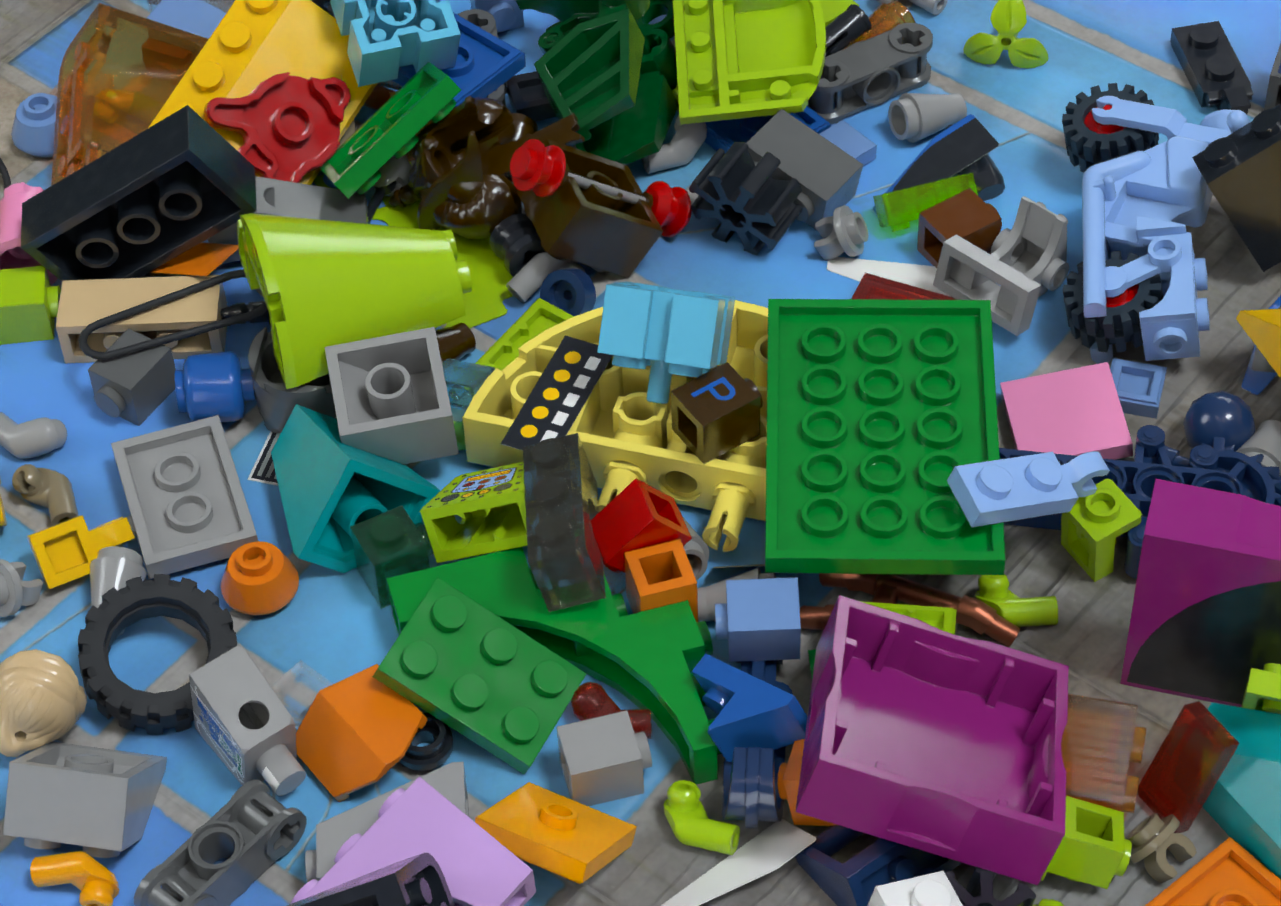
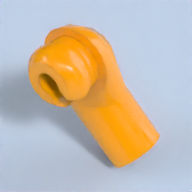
M75 851L35 857L31 862L30 875L35 886L47 887L71 883L81 890L79 902L82 906H112L114 898L119 894V884L115 874L86 852Z

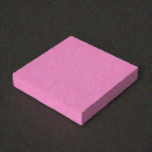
M1108 362L1000 383L1001 396L1016 450L1054 452L1055 454L1074 456L1095 451L1099 452L1103 459L1113 460L1133 456V443Z

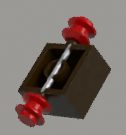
M537 139L526 141L514 152L510 161V172L514 187L524 205L525 214L531 219L541 239L542 248L555 259L562 261L570 259L586 264L601 273L609 271L630 277L661 235L674 237L679 234L689 223L692 215L690 196L684 188H671L666 182L656 181L650 184L642 193L627 165L547 139L544 144Z

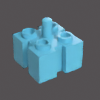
M330 0L341 36L349 35L347 54L358 87L397 79L399 67L413 64L416 73L428 62L440 70L455 67L461 33L449 0L442 2L440 0Z
M627 281L620 282L619 284H607L597 353L613 355L612 365L634 369H646V366H650L646 399L649 402L666 404L669 400L672 374L699 377L711 371V368L727 362L735 297Z

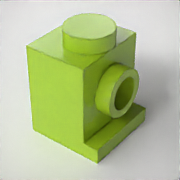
M1066 796L1065 835L1041 880L1043 881L1047 872L1063 876L1071 881L1084 882L1108 889L1114 875L1123 876L1131 856L1132 843L1124 837V812Z

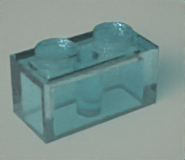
M449 358L444 361L442 366L451 408L466 411L474 395L495 368Z

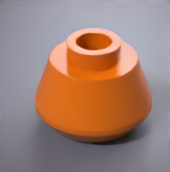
M262 541L250 542L237 548L231 554L221 579V592L226 603L240 613L255 616L268 615L280 610L293 599L299 587V576L295 565L275 545Z

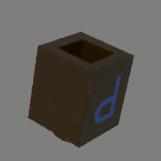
M726 362L671 391L672 430L705 464L760 435V409L763 406L762 396L752 380L749 378L743 379Z

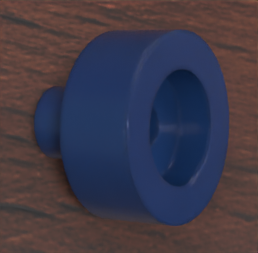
M576 268L553 271L546 276L540 288V298L575 317L593 310L596 301V290L593 281L585 272Z

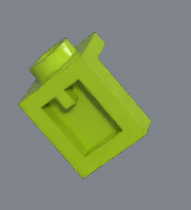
M1105 479L1097 483V491L1094 494L1079 497L1070 512L1062 513L1061 545L1094 582L1107 576L1114 570L1116 537L1141 523V511L1111 479Z

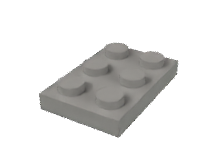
M219 415L111 443L149 579L154 578V574L167 575L229 558L240 546L258 541Z

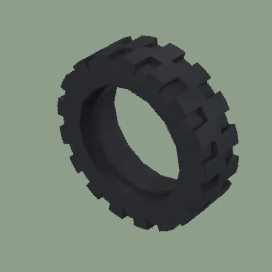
M154 574V580L142 581L141 576L126 581V587L118 591L115 587L108 590L102 595V603L97 608L93 605L85 617L86 627L84 630L80 629L78 636L80 671L89 699L96 701L97 710L108 720L113 716L119 720L120 727L133 732L136 727L143 728L150 735H162L163 729L175 728L176 732H180L192 727L191 722L194 721L190 682L176 690L151 693L133 689L119 680L110 668L108 655L113 641L123 629L141 619L158 616L183 620L199 630L206 640L208 648L206 664L237 646V636L233 630V620L227 608L222 610L219 607V598L208 589L205 592L199 590L197 582L183 577L181 582L170 580V575Z

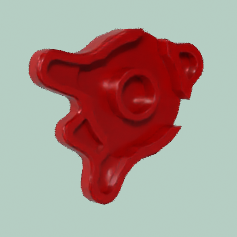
M287 72L276 74L261 82L247 96L241 98L217 97L211 99L205 105L204 118L210 126L239 133L243 137L244 143L237 151L255 167V174L264 178L299 183L305 174L318 169L330 159L339 147L340 123L343 122L344 110L350 102L351 94L348 86L341 79L335 77L327 79L311 77L310 79H305L299 76H291Z

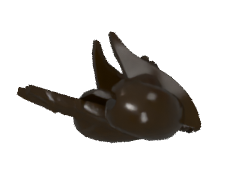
M468 96L463 103L450 111L442 120L437 123H431L417 135L419 140L412 148L415 162L409 170V184L404 185L400 190H395L394 196H391L389 199V204L392 207L399 206L404 208L421 199L417 212L419 229L437 230L442 227L445 230L451 229L453 233L470 240L488 239L502 220L511 215L522 213V201L514 184L507 178L512 176L510 161L514 152L530 139L540 140L543 144L547 139L570 147L585 142V138L576 133L580 129L577 123L578 118L573 113L538 130L534 134L527 133L525 136L513 141L515 125L514 118L509 109L495 99Z

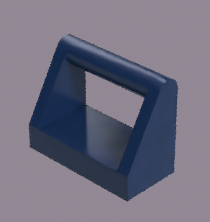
M840 825L831 826L816 836L814 843L795 856L804 871L837 906H867L876 886L939 871L946 873L962 864L959 861L880 838L842 864L831 858V856L865 833Z

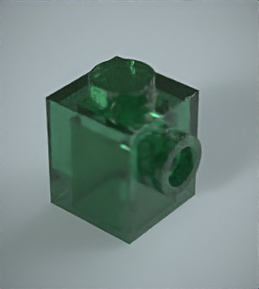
M402 505L350 527L357 571L381 609L391 605L386 578L430 568L428 556L434 553L425 525L422 522L414 525Z

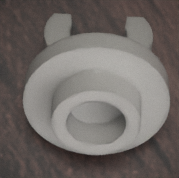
M843 205L835 208L833 216L825 217L815 223V228L823 239L814 242V247L824 260L834 259L844 251L850 257L863 253L864 242L868 241V229L859 212L853 213L848 206Z
M0 559V617L14 615L21 606L33 605L39 600L44 582L41 579L22 581L26 570V565L23 562L9 563L6 560Z

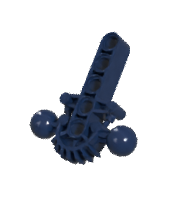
M1222 390L1206 393L1192 402L1183 421L1188 445L1193 448L1189 459L1180 456L1179 450L1165 446V432L1154 425H1146L1138 430L1134 461L1103 459L1110 471L1107 475L1093 477L1094 484L1096 485L1105 479H1111L1142 514L1139 525L1118 536L1126 537L1124 570L1130 577L1137 579L1144 531L1156 479L1241 494L1265 503L1281 506V476L1279 467H1263L1261 465L1264 459L1263 454L1249 457L1243 453L1236 452L1255 432V423L1250 406L1238 396ZM999 448L1000 459L1045 453ZM1055 454L1060 465H1064L1077 457L1074 455ZM1062 513L1003 522V524L1061 530Z

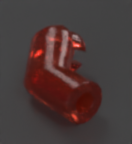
M595 682L583 683L574 692L571 705L574 715L580 721L627 710L634 733L644 731L647 739H652L651 709L620 710L606 693L605 689Z

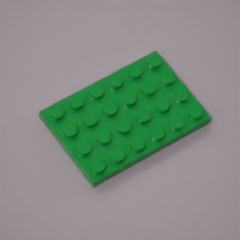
M768 299L765 573L1004 575L1006 559L1003 522L971 527L947 482L955 466L1000 460L991 300Z

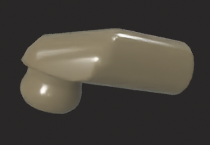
M25 464L15 471L12 477L14 489L21 493L22 498L48 508L52 526L79 516L72 484L65 475L46 468H36L31 464Z

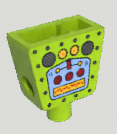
M527 461L457 476L420 510L437 563L539 544L547 515L533 465ZM454 515H458L462 518L460 523L457 522Z

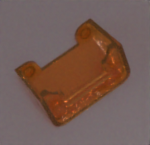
M98 3L70 43L61 63L58 80L51 186L148 129L208 39Z

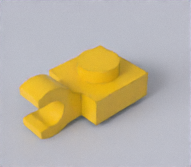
M83 515L27 535L47 589H52L90 574V563L97 558L99 550L105 547L116 546L135 538L127 517H120L88 530Z

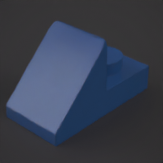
M705 654L692 670L693 675L705 692V695L702 697L704 703L718 715L709 726L708 734L726 761L732 762L734 747L747 748L750 746L772 748L774 750L794 744L796 740L805 739L808 716L794 695L708 654Z

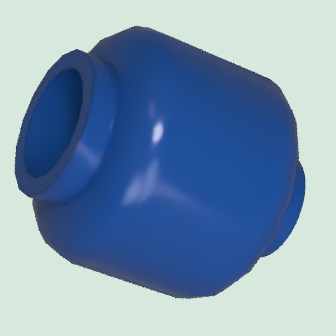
M233 352L188 356L184 361L183 370H175V390L179 413H188V417L192 422L219 415L221 423L240 420L245 413V401L256 400L252 381L253 375L251 376L250 368L242 369L240 359Z

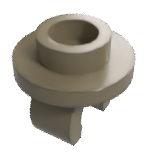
M1154 813L1140 822L1127 837L1133 844L1130 860L1136 863L1144 859L1147 872L1159 883L1173 879L1178 874L1174 867L1168 863L1166 850H1169L1180 863L1194 857L1197 853L1194 844L1189 838L1183 834L1174 833L1179 827L1180 821L1173 814L1160 819Z

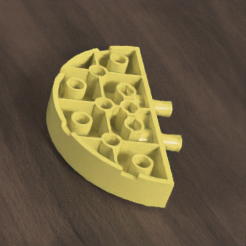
M735 300L727 362L743 379L749 378L752 380L762 396L763 406L760 409V435L705 464L672 430L671 391L697 377L672 374L668 403H653L646 399L650 366H646V369L612 365L613 356L552 460L501 444L564 336L596 345L599 344L603 307L563 321L518 348L519 357L502 371L496 368L472 398L462 417L467 462L500 467L527 461L532 463L536 476L601 488L600 497L593 508V518L633 480L638 479L673 497L677 504L712 510L702 538L707 546L714 550H718L722 534L727 535L723 545V552L733 551L737 548L739 534L745 517L766 521L768 308Z

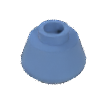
M36 93L19 104L11 136L14 145L19 150L34 157L47 158L65 152L77 139L80 125L77 117L60 98L46 93Z

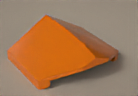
M378 664L320 690L296 732L298 757L338 802L350 797L348 794L376 783L389 769L404 757L418 728L422 729L427 722L426 716L414 703L372 677L379 667Z

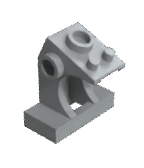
M1024 196L1021 198L1012 230L1006 228L998 234L993 242L991 254L957 234L944 241L933 286L956 300H991L992 321L1018 336L1030 328L1038 297L1045 294L1048 289L1051 291L1058 289L1067 277L1069 271V264L1067 263L1068 220L1064 215H1057L1048 210L1043 203H1036Z

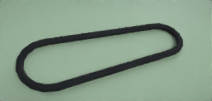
M244 270L230 271L99 319L89 324L81 332L79 346L85 355L93 359H114L252 320L264 314L268 308L264 301L258 308L247 313L112 351L99 352L88 346V336L101 327L225 281L242 277L247 278Z

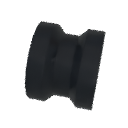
M523 213L514 214L502 220L491 233L489 240L491 250L497 257L504 260L505 268L513 277L536 254L546 252L541 246V239L531 219Z

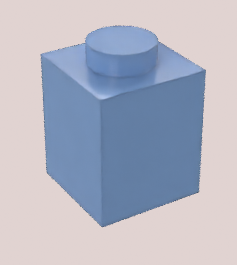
M798 577L726 580V603L715 604L716 639H728L729 662L800 659L801 624Z

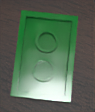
M428 62L319 168L348 199L355 192L359 195L365 193L381 177L379 169L392 156L399 159L415 146L419 140V137L416 135L418 131L430 120L433 123H437L450 113L456 105V101L453 98L461 89L447 74Z
M437 577L372 677L522 774H525L587 673Z

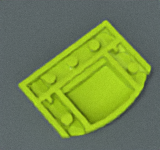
M673 0L679 118L681 125L775 115L780 110H785L787 113L804 111L808 105V100L819 84L825 63L826 27L820 0Z

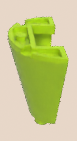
M254 213L240 215L241 219L237 222L240 261L250 289L260 288L270 316L274 356L286 389L301 386L329 374L325 347L431 327L437 328L466 315L463 293L472 291L471 277L466 261H455L458 258L455 237L451 229L440 231Z

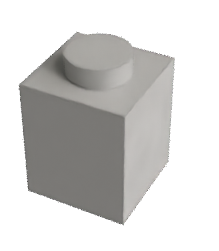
M627 710L557 726L559 760L572 800L586 806H592L644 793L643 769L652 767L651 752L645 732L634 733Z

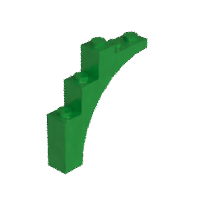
M522 547L502 550L386 578L392 616L398 636L438 577L580 670L622 693L650 716L674 745L693 783L698 785L718 780L717 755L721 754V752L708 734V728L715 718L707 719L703 708L707 705L702 699L705 692L692 673V670L705 654L713 655V644L706 622H696L688 600L628 615L622 594H611L604 573L545 587L539 566L529 568Z

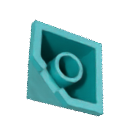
M297 404L271 451L293 553L299 559L341 573H346L363 565L364 556L383 547L391 545L396 549L415 540L424 523L420 510L440 492L436 486L404 464L341 443L337 419Z
M1212 702L1199 723L1192 719L1189 720L1178 739L1175 752L1182 755L1178 781L1229 837H1232L1281 879V714Z

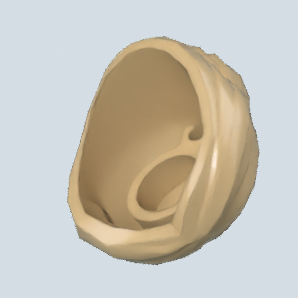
M33 649L19 651L0 663V753L6 757H18L27 751L61 738L71 730L72 726L84 713L87 703L84 688L79 685L78 678L71 666L60 656Z

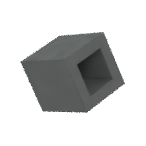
M128 328L107 351L151 339ZM165 345L114 359L97 360L88 369L97 406L111 417H121L138 426L175 390L176 368L172 350Z

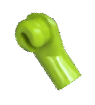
M1005 574L979 576V590L975 592L976 599L997 610L996 614L1018 627L1058 624L1056 596L1020 598L1008 590L1009 580Z
M680 780L671 784L667 790L668 799L664 801L663 806L665 817L675 837L682 844L733 855L739 843L740 827L735 824L709 819L702 802L699 801L701 791L695 783Z

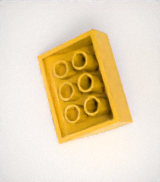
M235 0L148 128L187 105L205 120L204 107L211 99L247 96L261 82L276 74L289 72L291 76H299L305 79H310L311 77L318 79L335 77L346 83L350 90L351 98L344 110L343 122L340 123L339 142L377 83L358 87L347 54L349 35L341 36L336 19L311 0ZM213 128L236 150L243 145L244 140L239 133ZM318 168L305 174L299 183L311 185L321 169Z

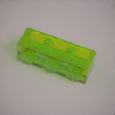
M973 173L873 196L880 227L890 226L892 232L910 228L909 221L919 219L920 212L968 188H971L978 195Z

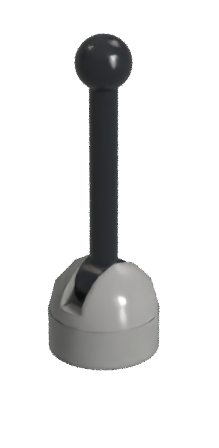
M392 156L379 169L381 177L373 185L376 191L367 206L368 224H370L384 196H394L395 190H400L401 187L409 184V170L412 168V165L404 157L396 159Z

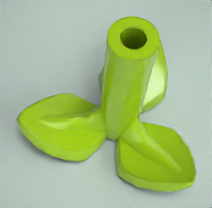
M998 0L990 17V21L998 31V34L992 35L979 32L970 37L963 48L964 54L967 57L981 64H995L1003 50H1008L1011 63L1019 68H1036L1044 65L1049 59L1046 48L1036 38L1017 37L1018 33L1027 23L1026 9L1022 0Z

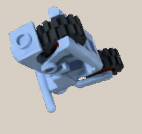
M1108 83V91L1101 92L1099 85L1091 87V96L1088 97L1083 92L1076 95L1077 104L1069 102L1066 106V114L1062 116L1067 155L1070 157V162L1073 166L1079 165L1080 171L1084 173L1082 178L1083 261L1077 265L1078 274L1070 271L1066 277L1068 285L1063 286L1064 303L1071 334L1075 339L1081 337L1082 345L1090 349L1091 358L1096 363L1110 362L1113 358V344H1116L1117 353L1127 351L1125 343L1132 341L1135 348L1143 345L1146 361L1200 357L1199 331H1209L1210 322L1208 299L1198 298L1197 291L1208 290L1207 267L1205 258H1195L1192 234L1186 232V226L1196 228L1205 223L1213 193L1206 184L1192 157L1204 151L1213 141L1227 137L1250 123V120L1246 113L1241 110L1223 109L1205 116L1200 125L1187 123V119L1176 109L1155 106L1152 99L1148 100L1147 93L1143 90L1135 94L1134 86L1126 84L1122 91H1118L1117 83ZM1158 133L1166 135L1168 141L1158 145Z

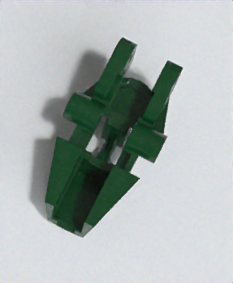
M516 0L520 10L533 9L541 13L550 14L560 20L546 28V32L539 37L538 45L544 55L534 63L547 99L558 120L573 113L578 118L577 123L580 129L576 133L582 135L585 138V142L578 143L573 147L624 165L659 152L679 105L672 92L678 85L676 50L670 38L675 36L673 0ZM666 15L660 22L649 24L656 17Z

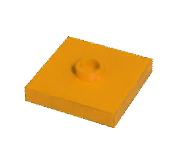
M530 782L475 818V823L519 859L578 884L584 883L631 847L637 828L633 824Z

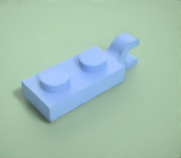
M1093 451L1081 454L1064 465H1060L1054 452L955 466L947 482L971 527L1070 512L1079 497H1086L1097 491L1092 478L1107 475L1110 470L1099 452Z

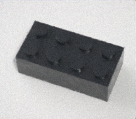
M187 105L23 202L21 248L61 281L140 278L235 224L241 219L240 215L256 212L255 167Z

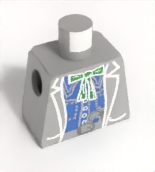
M241 644L237 645L189 674L195 729L243 786L254 779L261 780L262 782L266 780L278 796L286 795L295 790L304 781L306 772L296 760L297 747L294 720Z

